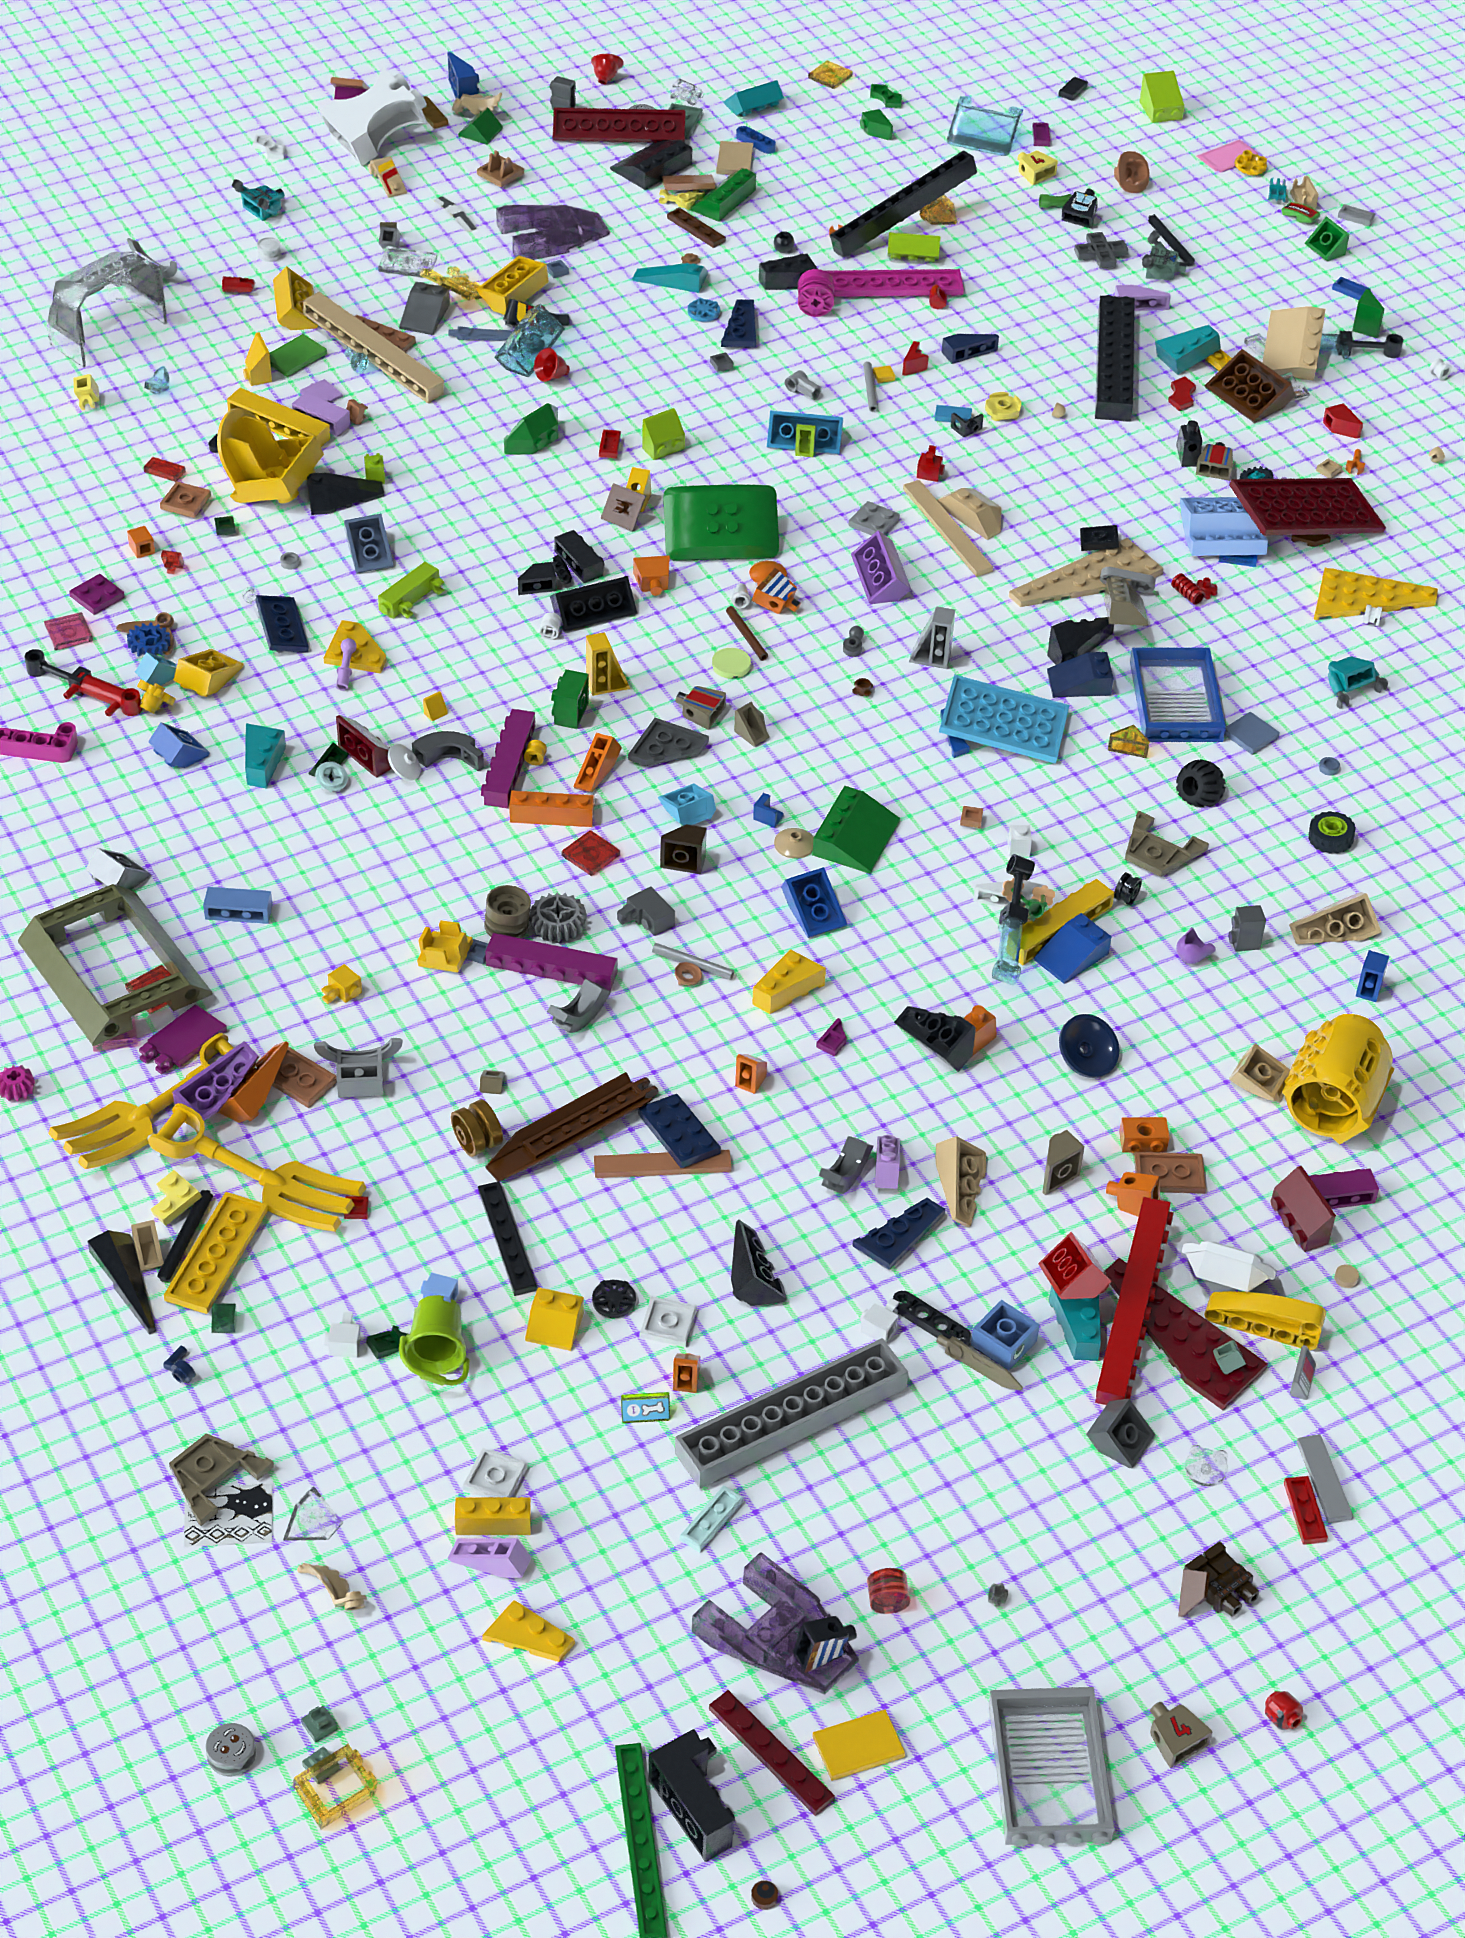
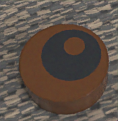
M767 1880L755 1883L751 1890L753 1905L762 1910L773 1908L778 1901L776 1885Z

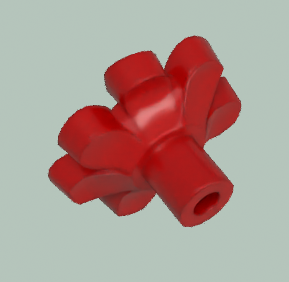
M1205 577L1203 580L1197 581L1196 585L1204 590V598L1206 600L1211 599V595L1216 596L1218 594V587L1216 584L1211 583L1210 578Z

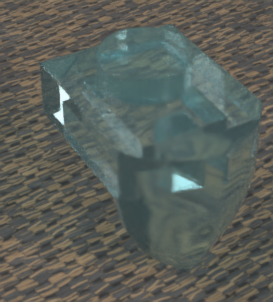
M159 367L153 377L145 381L144 388L150 390L153 394H161L169 389L170 377L166 367Z

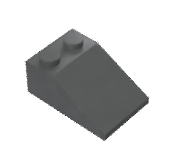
M416 281L410 290L399 329L433 335L450 306L449 288Z

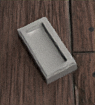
M1343 204L1337 218L1369 227L1376 213Z

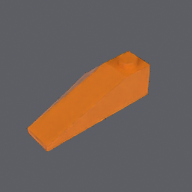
M287 1041L274 1045L255 1063L257 1068H252L248 1071L242 1082H240L218 1113L238 1123L246 1120L252 1121L259 1115L260 1112L258 1110L266 1101L289 1046Z

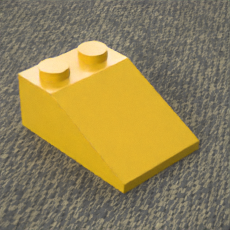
M211 648L178 659L173 681L179 683L183 688L192 689L198 695L207 697L217 693L243 668L244 663Z

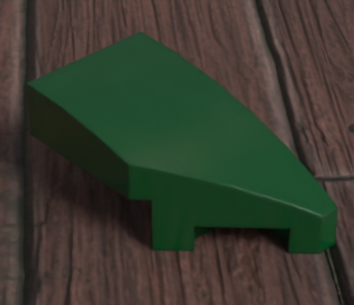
M393 1325L391 1331L367 1336L366 1344L376 1359H380L398 1352L400 1337L406 1336L408 1333L399 1331V1327Z

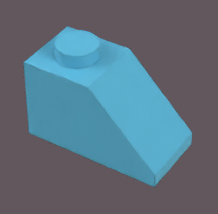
M146 652L135 673L141 680L152 685L157 683L161 686L174 679L177 665L171 660Z

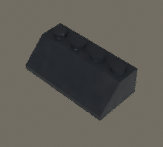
M628 576L550 595L553 611L561 617V627L564 632L637 614Z

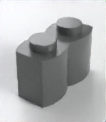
M556 76L550 83L552 94L550 104L552 110H554V107L575 108V80Z

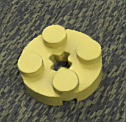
M995 392L989 395V399H986L985 411L991 416L993 421L1017 419L1021 411V400L1015 395L1014 398L1009 396L1008 392Z

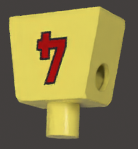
M1038 150L1029 154L1021 152L1017 157L1019 173L1032 185L1053 177L1057 173L1058 160Z

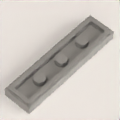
M1321 1434L1297 1438V1446L1327 1522L1333 1523L1352 1519L1353 1513Z

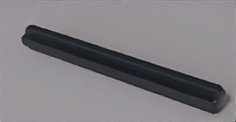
M1155 214L1149 215L1148 222L1174 251L1179 253L1178 256L1183 262L1187 263V266H1193L1195 258Z
M210 1190L200 1191L202 1197L191 1208L157 1274L161 1282H169L213 1198Z

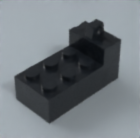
M692 1729L649 1753L648 1781L706 1863L732 1848L735 1817L729 1807L725 1808L721 1803L720 1795L714 1786L710 1787L706 1782L708 1760L717 1754V1748L709 1737L700 1740L698 1733L695 1729Z

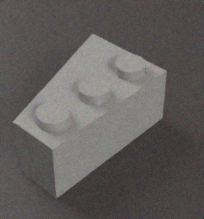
M936 606L913 646L909 663L947 669L952 651L956 609Z

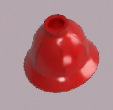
M604 53L592 57L591 64L593 65L594 74L598 78V82L605 85L616 76L617 71L624 65V61L620 56Z
M552 348L541 350L534 361L535 374L539 380L544 382L551 379H559L564 375H568L570 371V366Z

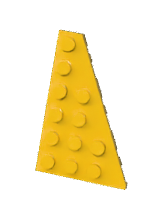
M1325 567L1313 620H1319V617L1331 616L1332 619L1341 616H1358L1361 612H1365L1367 604L1374 608L1382 607V612L1399 611L1401 607L1412 606L1413 609L1433 607L1436 603L1438 588Z

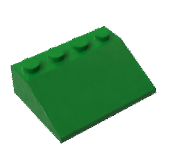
M844 785L813 838L812 856L871 874L901 818L864 791Z

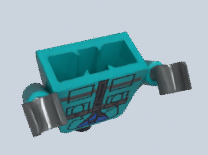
M238 179L233 180L231 186L236 192L241 193L242 207L261 221L266 220L272 215H277L281 210V199L285 197L284 191L281 188L274 191L267 185L249 189L243 185L242 181Z
M1349 656L1339 661H1331L1328 665L1329 673L1327 677L1334 695L1338 696L1336 706L1339 709L1342 708V702L1348 707L1350 697L1347 694H1343V692L1347 693L1373 681L1376 682L1374 690L1377 693H1381L1383 689L1386 690L1388 686V680L1379 677L1380 674L1372 661Z

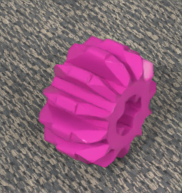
M13 1064L12 1068L4 1067L3 1072H0L1 1098L6 1097L8 1102L12 1099L18 1102L19 1098L27 1099L28 1094H33L35 1079L29 1068L25 1069L23 1065L15 1067Z

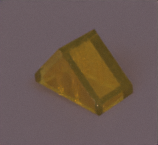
M1133 724L1110 733L1107 751L1147 759L1150 741Z

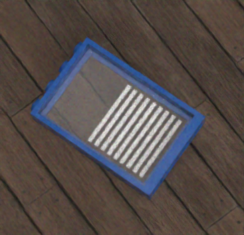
M1133 647L1131 650L1130 667L1143 742H1223L1226 726L1210 647Z

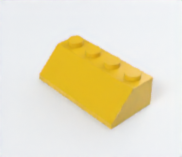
M517 256L477 288V292L494 312L504 315L510 299L525 302L549 283L547 264Z
M286 266L273 279L277 321L281 326L287 327L290 330L316 329L318 324L303 314V300L314 294L313 285Z

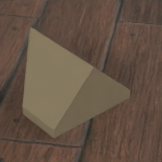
M752 701L735 710L734 732L752 746H756L770 737L766 729L764 714L754 706Z

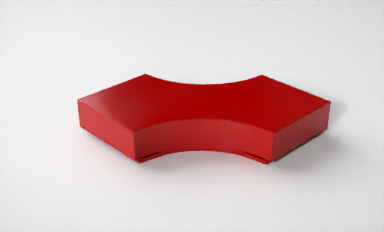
M1186 376L1172 381L1171 389L1174 393L1168 397V402L1178 411L1193 406L1194 400L1190 395L1195 392L1196 384Z

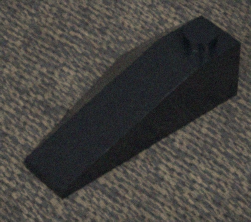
M316 472L307 476L311 515L331 514L336 512L337 508L343 506L350 508L353 503L359 501L366 503L384 497L383 483L379 481L326 472Z

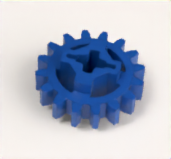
M150 622L148 626L142 623V627L135 625V630L130 629L129 634H127L128 648H131V653L137 652L138 657L142 654L145 655L146 652L153 655H163V651H168V646H170V633L166 632L165 627L160 629V624L153 626Z

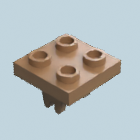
M497 150L494 151V154H489L488 163L477 169L478 176L501 188L524 174L523 167L512 162L510 157L504 158L500 156Z

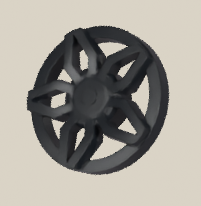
M603 1280L595 1287L592 1293V1304L599 1314L609 1318H619L629 1314L634 1309L636 1293L629 1282L625 1280ZM600 1306H607L609 1311L604 1310ZM620 1306H628L626 1309L619 1311Z

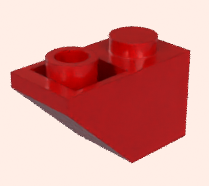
M1344 403L1325 408L1323 424L1332 433L1355 439L1360 438L1363 423Z

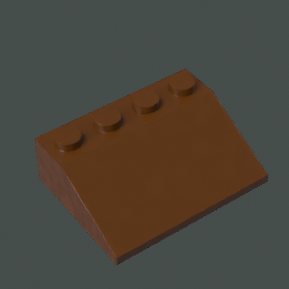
M1241 349L1204 385L1206 389L1253 423L1283 409L1296 396L1290 382L1244 349Z

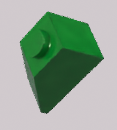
M880 109L862 112L860 127L867 135L888 141L892 140L893 125Z

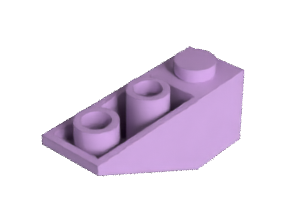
M889 1134L877 1136L875 1187L898 1189L900 1138Z

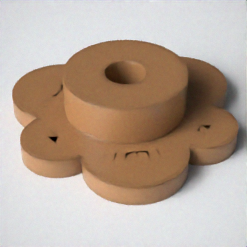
M686 253L685 256L681 257L682 264H699L701 262L698 255L693 253Z

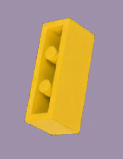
M455 1497V1535H531V1497Z

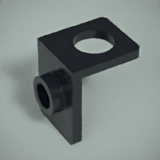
M954 412L951 415L950 427L965 438L983 428L984 415L979 414L965 421ZM955 420L959 421L960 429L956 426Z

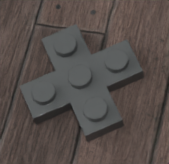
M1103 232L1086 233L1087 243L1074 246V252L1078 260L1095 259L1099 268L1104 269L1116 267L1117 260L1115 257L1128 256L1129 251L1124 240L1107 241Z

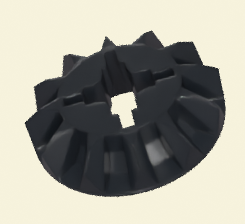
M554 556L552 565L558 578L565 584L571 583L572 576L566 562H564L561 556Z

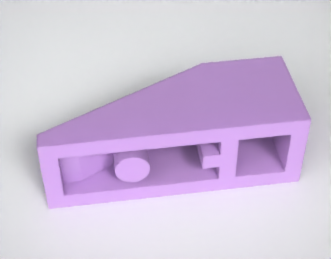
M1134 284L1115 286L1114 296L1135 298V311L1169 310L1170 293Z
M457 1538L447 1559L450 1562L502 1578H522L532 1557L518 1538Z

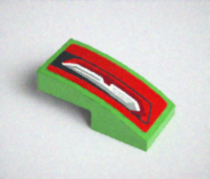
M1290 202L1281 209L1282 215L1296 216L1297 222L1312 223L1321 216L1317 210L1296 202Z

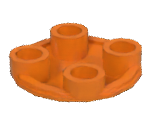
M767 560L755 563L750 568L749 575L757 583L758 587L775 568L785 577H787V571L782 564Z

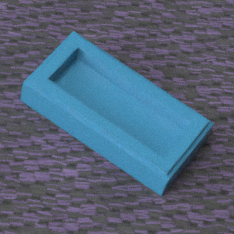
M936 405L934 421L951 422V415L954 412L967 421L971 419L972 408Z

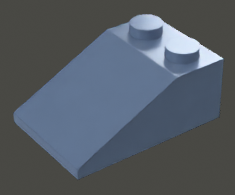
M382 513L344 520V531L356 574L394 567Z

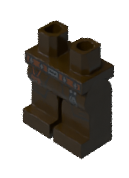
M1221 1541L1204 1551L1203 1555L1200 1554L1184 1566L1186 1570L1210 1573L1208 1596L1205 1601L1212 1605L1217 1613L1224 1610L1233 1617L1242 1609V1603L1238 1600L1240 1597L1248 1604L1258 1599L1259 1590L1252 1583L1254 1576L1226 1552V1546Z

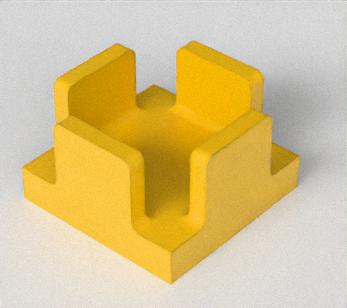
M440 920V932L432 931L431 933L430 927H425L418 940L421 951L417 959L418 966L458 973L467 957V953L473 943V938L461 932L460 924L457 922Z

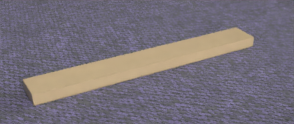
M920 479L903 484L905 493L976 577L993 572V566Z

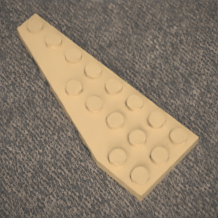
M1125 538L1119 541V548L1096 551L1010 590L1008 597L1019 607L1042 604L1044 600L1049 599L1060 601L1061 597L1066 596L1077 598L1099 594L1101 590H1105L1106 584L1100 581L1101 570L1104 567H1114L1143 573L1154 578L1162 575L1164 568L1129 538Z

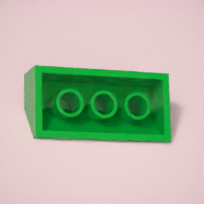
M741 168L724 179L715 189L711 190L692 206L691 211L720 222L756 191V173Z

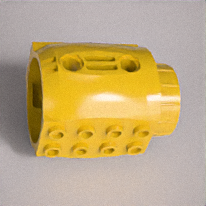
M1357 1014L1338 1015L1331 1021H1325L1319 1029L1311 1030L1304 1038L1306 1041L1298 1051L1288 1077L1285 1079L1286 1084L1282 1091L1291 1115L1302 1127L1315 1134L1331 1137L1339 1145L1371 1126L1395 1069L1392 1067L1393 1054L1391 1047L1384 1038L1381 1029L1370 1019Z

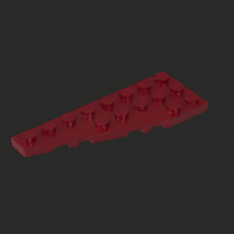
M1118 1258L1105 1270L1112 1281L1110 1285L1118 1296L1120 1295L1127 1263L1121 1258ZM1153 1283V1288H1156L1154 1301H1149L1148 1307H1151L1149 1321H1144L1143 1326L1147 1327L1146 1333L1159 1350L1162 1349L1169 1358L1168 1362L1171 1366L1177 1368L1184 1383L1224 1411L1267 1369L1268 1363L1159 1285ZM1234 1340L1246 1364L1228 1374H1224L1216 1361L1213 1350Z

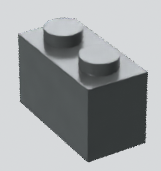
M1261 905L1236 907L1235 915L1231 918L1232 929L1228 933L1230 944H1233L1235 952L1260 950L1266 925V918Z

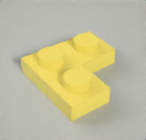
M173 1170L156 1183L159 1190L166 1197L150 1210L157 1219L167 1226L202 1196L194 1186Z

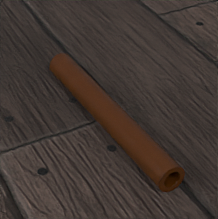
M733 606L727 607V615L761 661L766 660L768 653Z

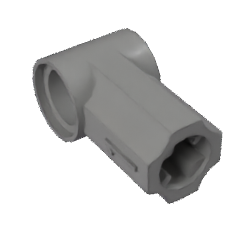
M802 370L796 371L784 381L786 388L790 392L799 391L813 400H816L822 392V387L809 380L806 373Z

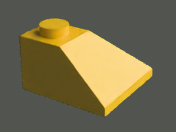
M260 332L255 333L245 359V369H243L245 380L248 379L251 386L272 382L270 353Z

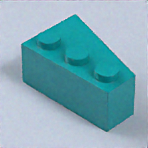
M1209 324L1155 341L1157 357L1177 375L1221 349L1219 333Z

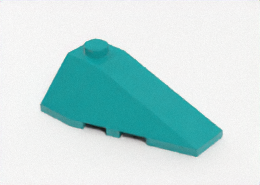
M694 263L637 268L632 281L699 293L708 275V270L704 266Z

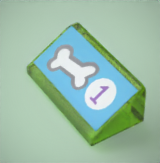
M669 1392L622 1394V1423L669 1421Z

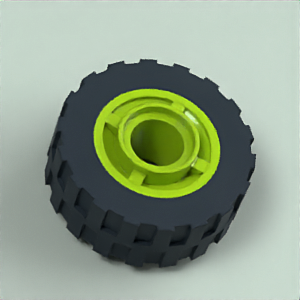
M1321 812L1311 819L1308 834L1310 844L1315 849L1327 852L1328 854L1345 852L1354 843L1355 823L1350 817L1339 812Z

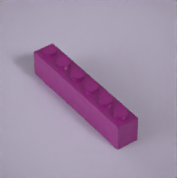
M512 708L510 715L506 716L504 722L505 729H502L500 732V743L496 744L495 757L492 756L491 770H487L486 784H482L481 787L484 805L508 809L511 790L514 791L525 760L524 753L536 727L535 712Z
M496 933L492 934L485 951L486 966L582 985L584 980L587 979L596 982L610 991L618 973V958Z

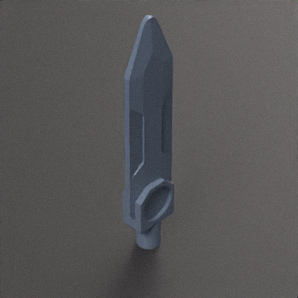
M458 326L457 329H448V336H456L457 340L510 341L519 339L522 334L510 330L479 329Z

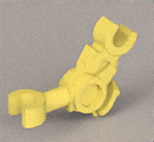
M660 189L659 195H663L665 198L660 197L658 202L660 204H665L667 201L676 202L679 207L690 210L697 200H701L705 196V191L693 190L692 192L688 191L676 196L669 194L665 189Z

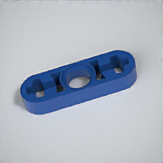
M748 126L737 127L736 138L745 143H753V148L765 154H772L776 151L775 140Z

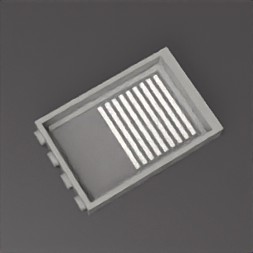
M1094 1687L990 1690L988 1706L1005 1845L1023 1847L1027 1844L1050 1846L1054 1843L1077 1845L1083 1842H1093L1094 1844L1111 1842L1114 1822Z

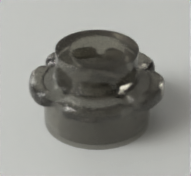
M1002 1582L999 1584L992 1583L988 1593V1603L995 1604V1607H998L1001 1603L1005 1604L1008 1597V1589H1005Z

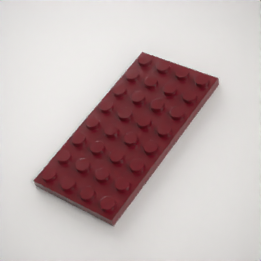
M1352 478L1232 479L1229 484L1263 536L1384 533L1386 526Z

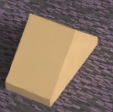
M154 1219L131 1224L140 1270L162 1266L163 1258Z

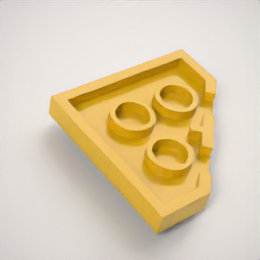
M341 620L323 657L324 664L341 666L344 653L341 650V643L343 640L350 638L355 641L357 647L355 652L351 654L349 668L381 674L387 661L386 654L361 623Z

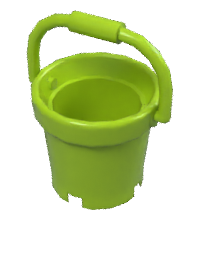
M441 1295L422 1298L418 1302V1307L414 1308L410 1334L401 1336L399 1342L400 1359L405 1367L412 1373L420 1376V1379L440 1386L459 1385L467 1379L469 1373L470 1359L466 1357V1345L462 1337L461 1307L455 1300L451 1299V1303L444 1301V1296ZM464 1363L462 1376L458 1379L450 1380L440 1375L455 1371Z

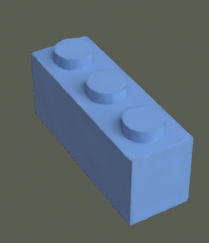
M207 887L203 903L205 920L269 924L273 906L271 891Z

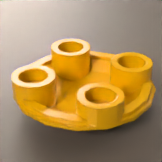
M1244 150L1234 161L1236 168L1248 175L1262 174L1267 168V158L1253 154L1250 150Z

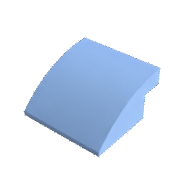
M1237 497L1180 498L1183 529L1192 556L1267 555V538L1262 535Z

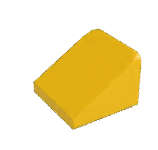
M440 691L423 698L424 714L431 721L448 714Z

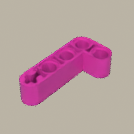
M71 722L61 723L57 727L55 734L0 728V755L65 763L71 760L78 745L76 726Z

